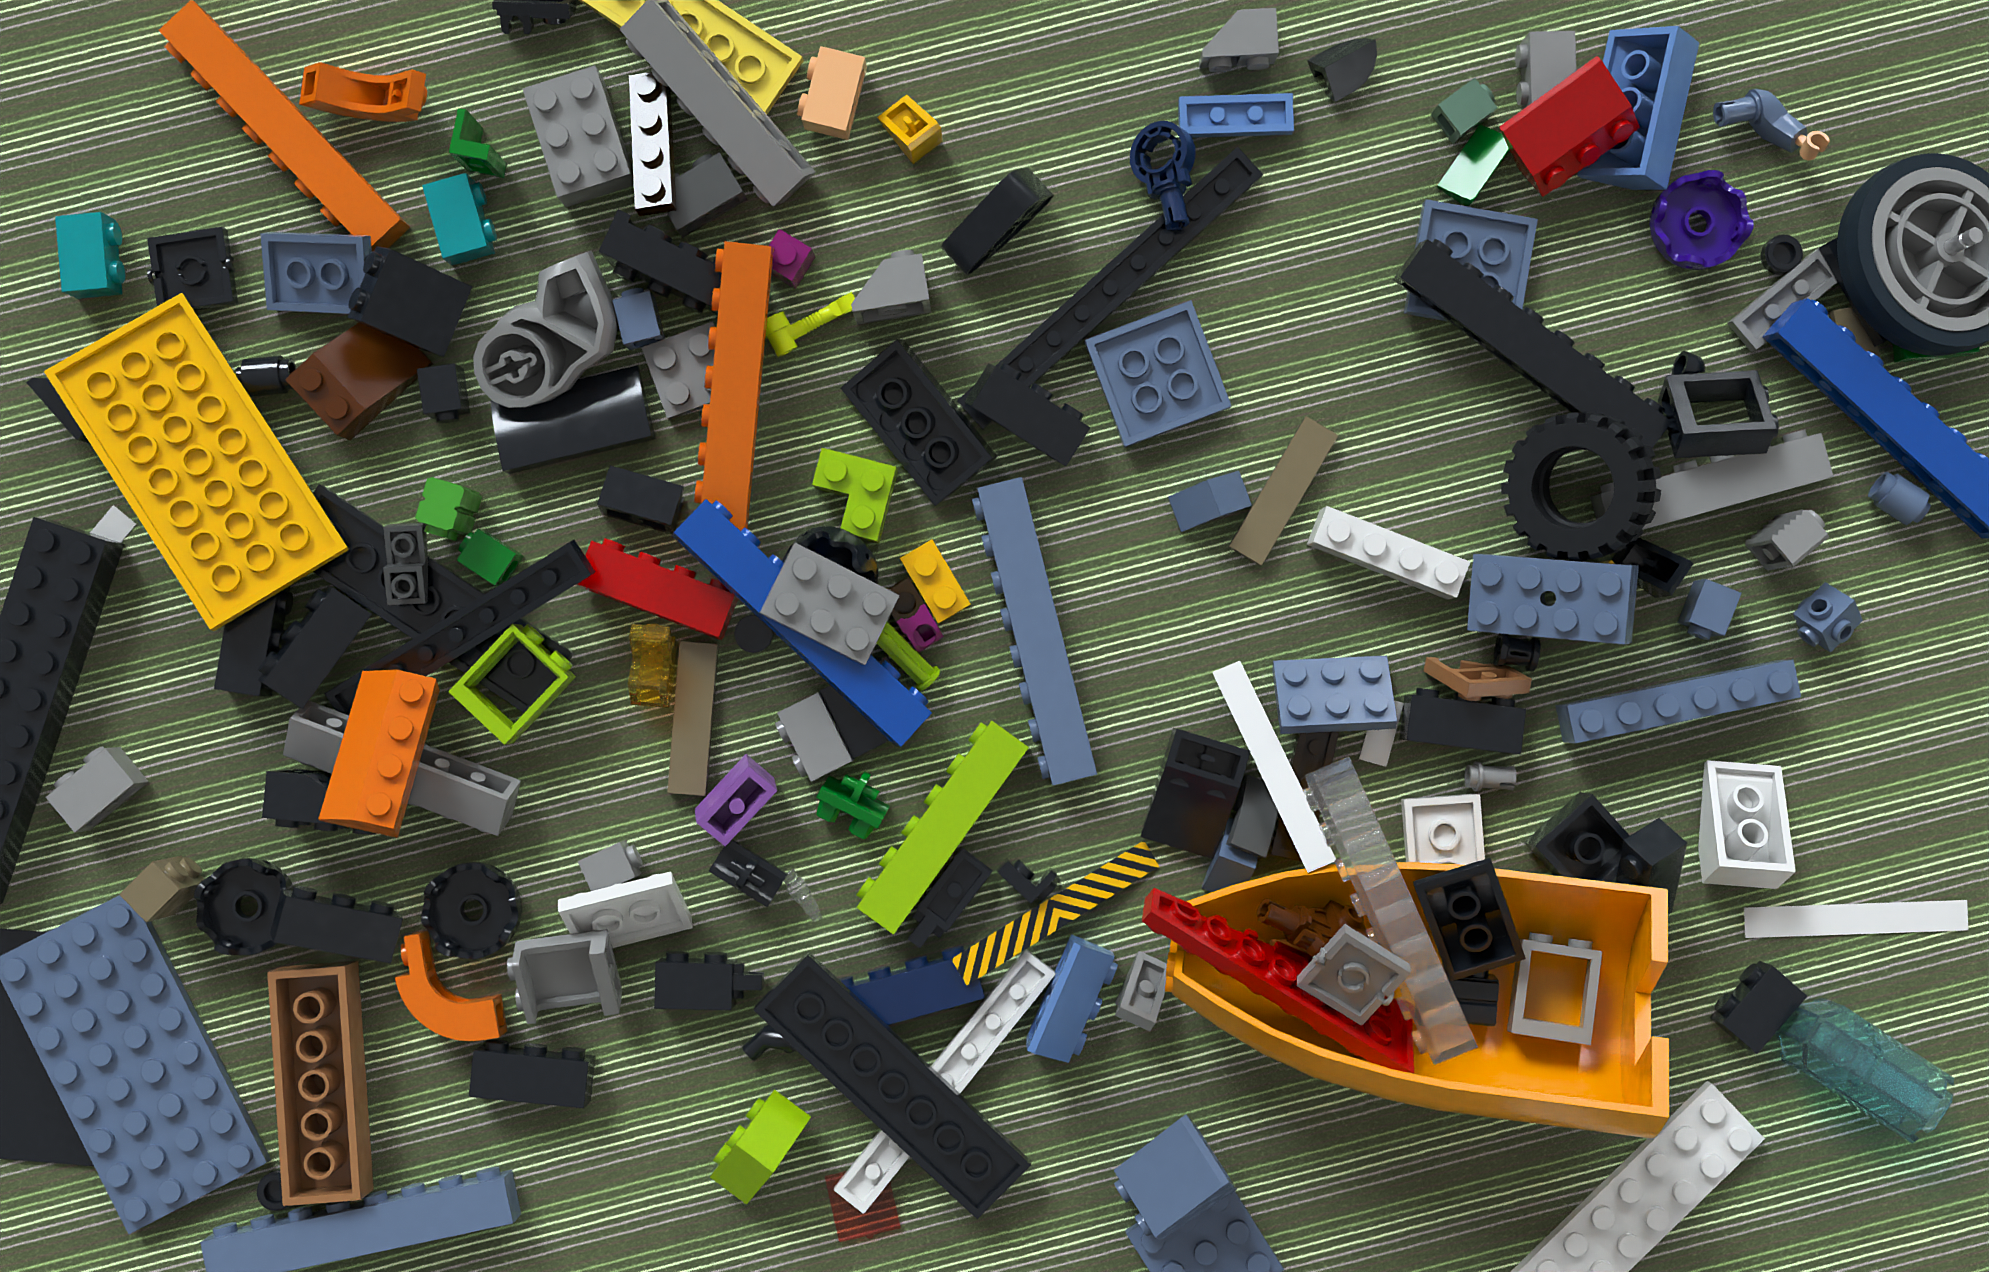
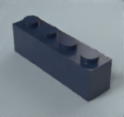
M963 946L946 949L941 952L942 958L928 961L927 956L907 960L904 962L906 968L891 971L890 966L867 972L869 978L854 982L853 976L839 979L887 1025L985 998L981 977L966 986L951 960L965 951Z

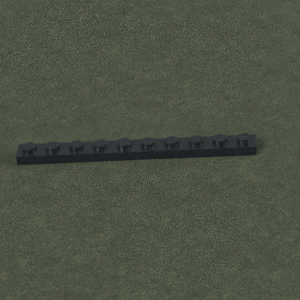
M1239 147L1235 148L1183 196L1187 216L1190 221L1188 226L1184 227L1182 222H1180L1182 229L1167 230L1165 228L1164 214L1161 215L996 366L999 368L1002 362L1022 374L1018 381L1030 388L1033 383H1036L1263 176L1262 172ZM971 387L957 400V403L984 430L993 421L964 403L973 389Z

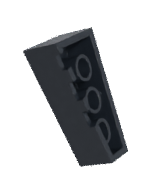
M618 209L599 249L600 254L614 267L612 273L632 283L635 278L641 279L649 283L648 290L662 297L668 298L669 294L672 293L683 298L681 304L697 313L702 314L704 309L718 314L717 311H712L713 289L720 288L722 274L715 272L716 258L713 262L708 260V255L686 242H680L679 246L673 244L671 237L650 224L642 230L631 221V215Z

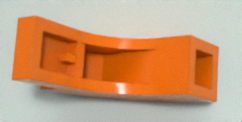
M319 62L304 67L299 105L360 119L386 122L416 121L427 99L426 73L411 69L394 75H371Z
M428 930L413 932L404 936V943L401 944V958L403 964L409 966V972L395 977V981L405 1006L421 1024L441 1036L460 1041H481L499 1038L508 1032L501 994L474 999L463 998L453 994L441 983L437 976Z

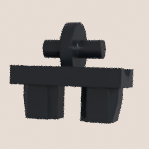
M733 839L723 847L709 869L710 873L766 907L769 906L788 875L782 869Z

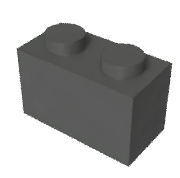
M720 152L714 156L706 154L693 162V168L682 175L675 173L677 210L667 212L682 238L747 200Z

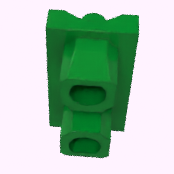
M866 771L863 772L860 780L846 774L843 780L840 781L829 775L816 797L820 799L816 815L828 822L835 823L840 811H843L854 817L848 829L851 834L861 839H866L874 828H879L890 805L876 799L880 791L867 785L871 774Z

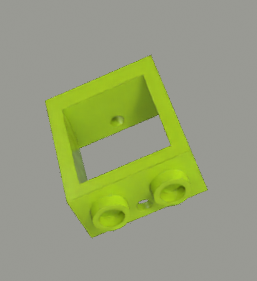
M512 624L448 691L504 745L513 744L576 678L569 671L572 664L556 650L551 654L541 644L545 640L544 637L529 624L525 627L520 624ZM520 641L558 678L513 723L475 686Z

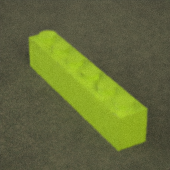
M991 720L988 726L982 722L978 725L968 739L973 744L970 751L965 757L960 753L957 754L946 770L951 777L942 788L938 784L934 786L923 801V803L929 806L923 816L919 819L913 815L901 832L906 837L898 850L893 846L889 848L879 862V865L884 868L876 880L868 877L856 894L857 897L862 899L856 908L893 935L1029 748L993 720Z

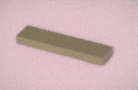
M1304 417L1228 548L1255 564L1262 566L1339 435L1309 417Z
M679 641L667 793L707 795L719 644Z

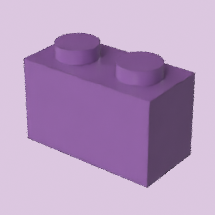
M745 754L695 808L696 823L722 845L726 846L777 792L774 777Z

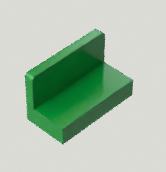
M458 108L449 153L469 172L504 178L507 163L490 145L481 143L483 127L466 109Z

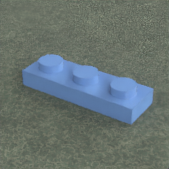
M1293 93L1181 96L1178 99L1179 127L1186 130L1192 138L1292 135L1294 132Z

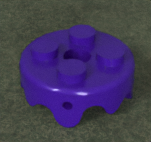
M1707 170L1684 175L1671 183L1667 190H1663L1652 207L1649 226L1652 240L1664 258L1684 269L1704 270L1715 267L1733 257L1739 247L1752 233L1754 222L1748 214L1745 193L1729 185L1724 180L1722 172ZM1692 213H1698L1705 218L1706 229L1704 232H1695L1691 229L1689 217Z

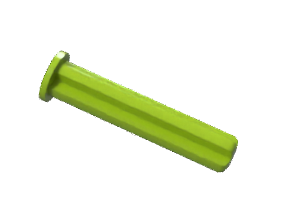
M886 622L877 644L916 682L915 688L918 691L926 689L937 679L940 669L937 666L932 667Z

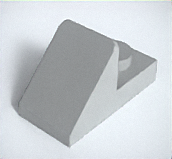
M1138 951L1116 998L1115 1004L1118 1007L1115 1016L1147 1031H1151L1156 1023L1165 995L1167 963Z

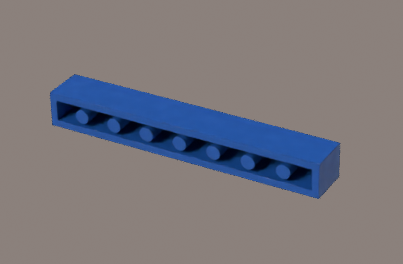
M1809 298L1791 303L1762 337L1981 539L1989 538V458L1971 449L1966 444L1967 439L1961 432L1946 426L1938 418L1939 413L1934 407L1928 403L1920 402L1911 393L1912 389L1907 382L1899 377H1893L1883 367L1884 363L1880 357L1870 351H1865L1855 342V335L1849 329L1832 321L1827 316L1828 311L1822 304Z
M705 499L671 536L895 747H901L932 714L926 707L929 702L927 698L914 687H911L909 690L898 681L901 674L887 661L884 660L880 664L870 655L866 665H861L759 614L784 563L774 554L768 558L758 548L761 544L759 539L747 528L744 527L740 531L729 521L733 517L732 514L720 502L716 500L711 504Z

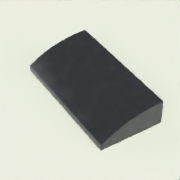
M896 339L840 388L935 506L998 457L904 339Z
M638 365L578 379L570 390L551 401L528 407L508 408L491 400L493 425L502 471L508 474L656 439Z

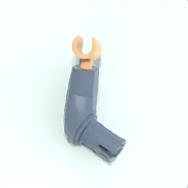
M1749 90L1745 97L1732 101L1718 102L1713 108L1714 121L1716 124H1719V127L1741 121H1749L1755 132L1764 140L1791 153L1801 147L1800 156L1807 161L1815 159L1819 152H1824L1830 142L1829 137L1820 131H1812L1807 135V128L1791 116L1782 103L1766 90Z

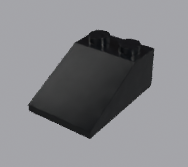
M1491 858L1413 881L1449 982L1526 959Z

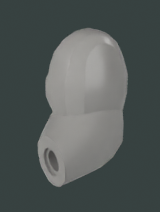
M592 250L540 271L535 301L514 306L478 342L473 356L474 374L481 390L493 402L512 408L528 407L551 401L570 390L585 370L613 353L618 321L612 301L613 297Z

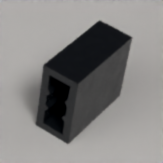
M376 246L375 251H372L364 262L363 272L365 276L360 288L357 287L350 297L348 307L351 310L348 318L428 353L444 357L472 286L390 248Z

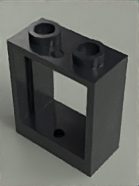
M1757 370L1666 375L1658 403L1665 409L1663 415L1672 421L1666 430L1674 458L1767 453L1773 437H1776L1778 434V418L1775 414L1771 413L1768 404V388L1762 385ZM1744 400L1750 422L1697 425L1690 403Z

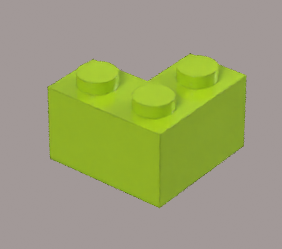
M821 448L812 485L815 489L848 497L841 529L854 534L861 540L880 543L898 474L897 467Z
M775 1089L765 1101L760 1097L755 1101L745 1117L751 1120L746 1128L739 1125L713 1159L718 1166L710 1178L746 1205L774 1173L811 1118L810 1115Z

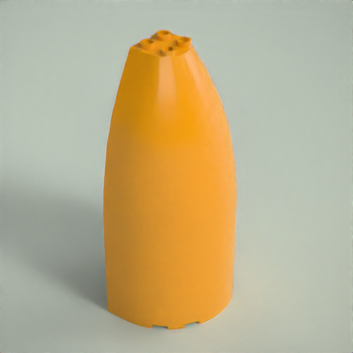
M1420 862L1331 864L1309 873L1305 868L1265 876L1231 885L1186 902L1191 903L1192 907L1197 908L1202 916L1208 918L1219 915L1226 918L1228 926L1243 933L1247 928L1258 933V940L1269 943L1271 939H1286L1283 931L1258 921L1257 909L1266 898L1289 909H1292L1295 905L1304 906L1308 909L1312 907L1323 909L1330 900L1343 906L1350 905L1363 915L1370 940L1410 964L1411 974L1394 991L1393 998L1400 1000L1405 995L1412 1000L1413 1007L1416 968L1426 969L1427 963L1431 962L1442 963L1413 881L1464 865ZM1495 869L1520 939L1528 940L1529 932L1553 936V944L1568 946V939L1571 938L1591 941L1592 950L1602 951L1591 1045L1515 1034L1507 1031L1515 968L1514 962L1489 970V974H1494L1499 980L1495 1026L1417 1020L1413 1015L1414 1074L1373 1064L1359 1055L1350 1053L1340 1043L1327 1035L1319 1034L1306 1022L1294 1015L1285 1013L1278 1005L1262 995L1252 993L1244 984L1229 975L1221 974L1213 965L1196 955L1187 953L1179 944L1171 940L1167 959L1165 992H1172V995L1215 1026L1263 1055L1316 1079L1383 1099L1438 1111L1649 1139L1655 1138L1669 1119V1038L1651 1037V993L1668 964V889ZM1532 950L1524 1017L1579 1026L1587 959Z

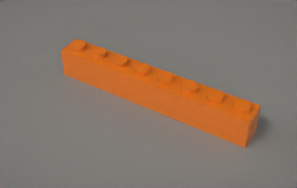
M190 0L158 30L169 41L164 46L169 53L181 64L187 60L193 66L194 70L190 73L191 76L205 90L208 91L212 87L220 95L216 102L232 118L238 114L246 122L242 127L244 132L258 145L263 141L272 150L268 157L283 172L290 169L298 177L294 184L306 197L311 200L316 196L324 206L320 209V212L335 227L341 223L350 232L349 235L371 236L372 251H375L376 246L389 248L410 228L400 215L195 1Z
M724 241V249H717L715 272L722 273L720 288L713 289L712 311L718 312L717 327H710L708 350H715L713 366L707 365L705 374V388L711 389L710 404H703L701 427H708L707 442H700L698 452V465L704 466L703 481H696L694 502L701 504L707 499L713 504L717 500L732 514L733 517L729 521L741 531L744 527L748 529L774 247Z

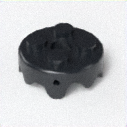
M833 526L815 527L799 535L793 542V544L797 543L878 584L879 571L871 550L857 536L844 529ZM793 544L790 546L785 556L783 557V563L785 562Z
M244 858L224 863L209 877L201 881L195 889L197 926L212 939L215 944L214 949L221 954L254 955L266 951L279 944L271 938L270 930L281 890L293 891L294 886L290 878L279 867L262 859ZM246 895L254 897L258 903V910L252 917L245 915L240 907L241 900Z
M466 862L447 869L429 882L424 890L421 922L434 939L436 950L441 954L449 957L480 959L501 949L515 935L522 914L521 898L511 878L501 869L487 863ZM469 899H476L483 906V915L479 920L469 919L464 912L465 903Z

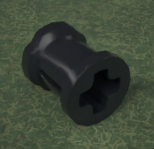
M1499 633L1494 647V665L1502 666L1505 663L1523 666L1526 671L1534 672L1540 657V639L1531 638L1528 641L1510 638L1508 634Z

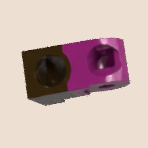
M909 576L888 588V590L900 595L891 614L918 653L944 637Z

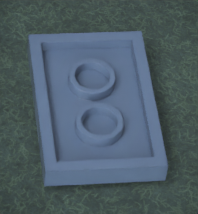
M282 232L260 233L267 310L350 313L351 309L348 307L350 297L357 287L360 288L365 276L363 272L364 262L372 252L371 236Z
M1387 655L1273 661L1272 673L1280 734L1396 729L1397 715Z

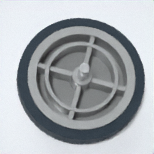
M1939 153L1911 156L1881 169L1868 179L1849 200L1841 218L1838 231L1837 255L1839 269L1846 291L1855 308L1864 320L1882 337L1914 353L1930 356L1951 355L1972 350L1989 342V173L1970 161Z

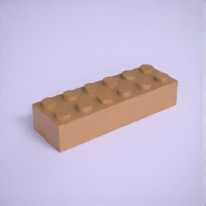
M358 961L279 967L267 972L283 1206L361 1200L373 1191L374 1187Z

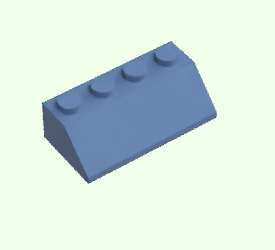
M1679 26L1609 31L1603 63L1632 105L1640 128L1633 132L1627 140L1618 143L1601 155L1596 162L1580 170L1577 174L1578 177L1631 190H1667L1699 42Z

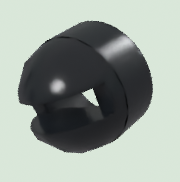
M1682 351L1675 359L1672 375L1703 373L1706 370L1705 362L1696 354Z

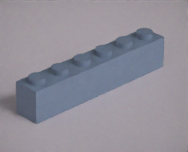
M1792 659L1775 660L1555 706L1563 742L1580 743L1800 698L1801 693L1794 660Z

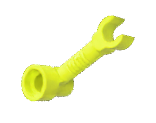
M852 292L791 325L783 311L768 317L766 338H768L777 357H781L796 349L798 346L794 340L813 331L820 327V325L851 312V304L855 299Z

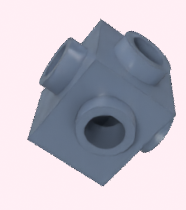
M1826 582L1810 597L1805 598L1793 613L1799 627L1797 630L1798 635L1807 644L1813 647L1818 644L1830 653L1840 643L1847 641L1854 629L1863 621L1855 600Z

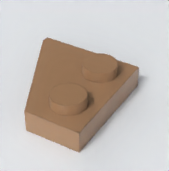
M1426 657L1424 666L1425 673L1458 692L1460 698L1469 701H1480L1485 696L1510 699L1513 694L1529 693L1532 682L1531 678L1508 665L1495 666L1494 664L1461 660L1459 669H1453L1440 662L1438 658Z

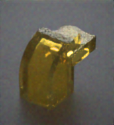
M631 624L629 639L633 659L628 679L631 705L669 708L674 683L676 638L671 636L670 627L657 624Z

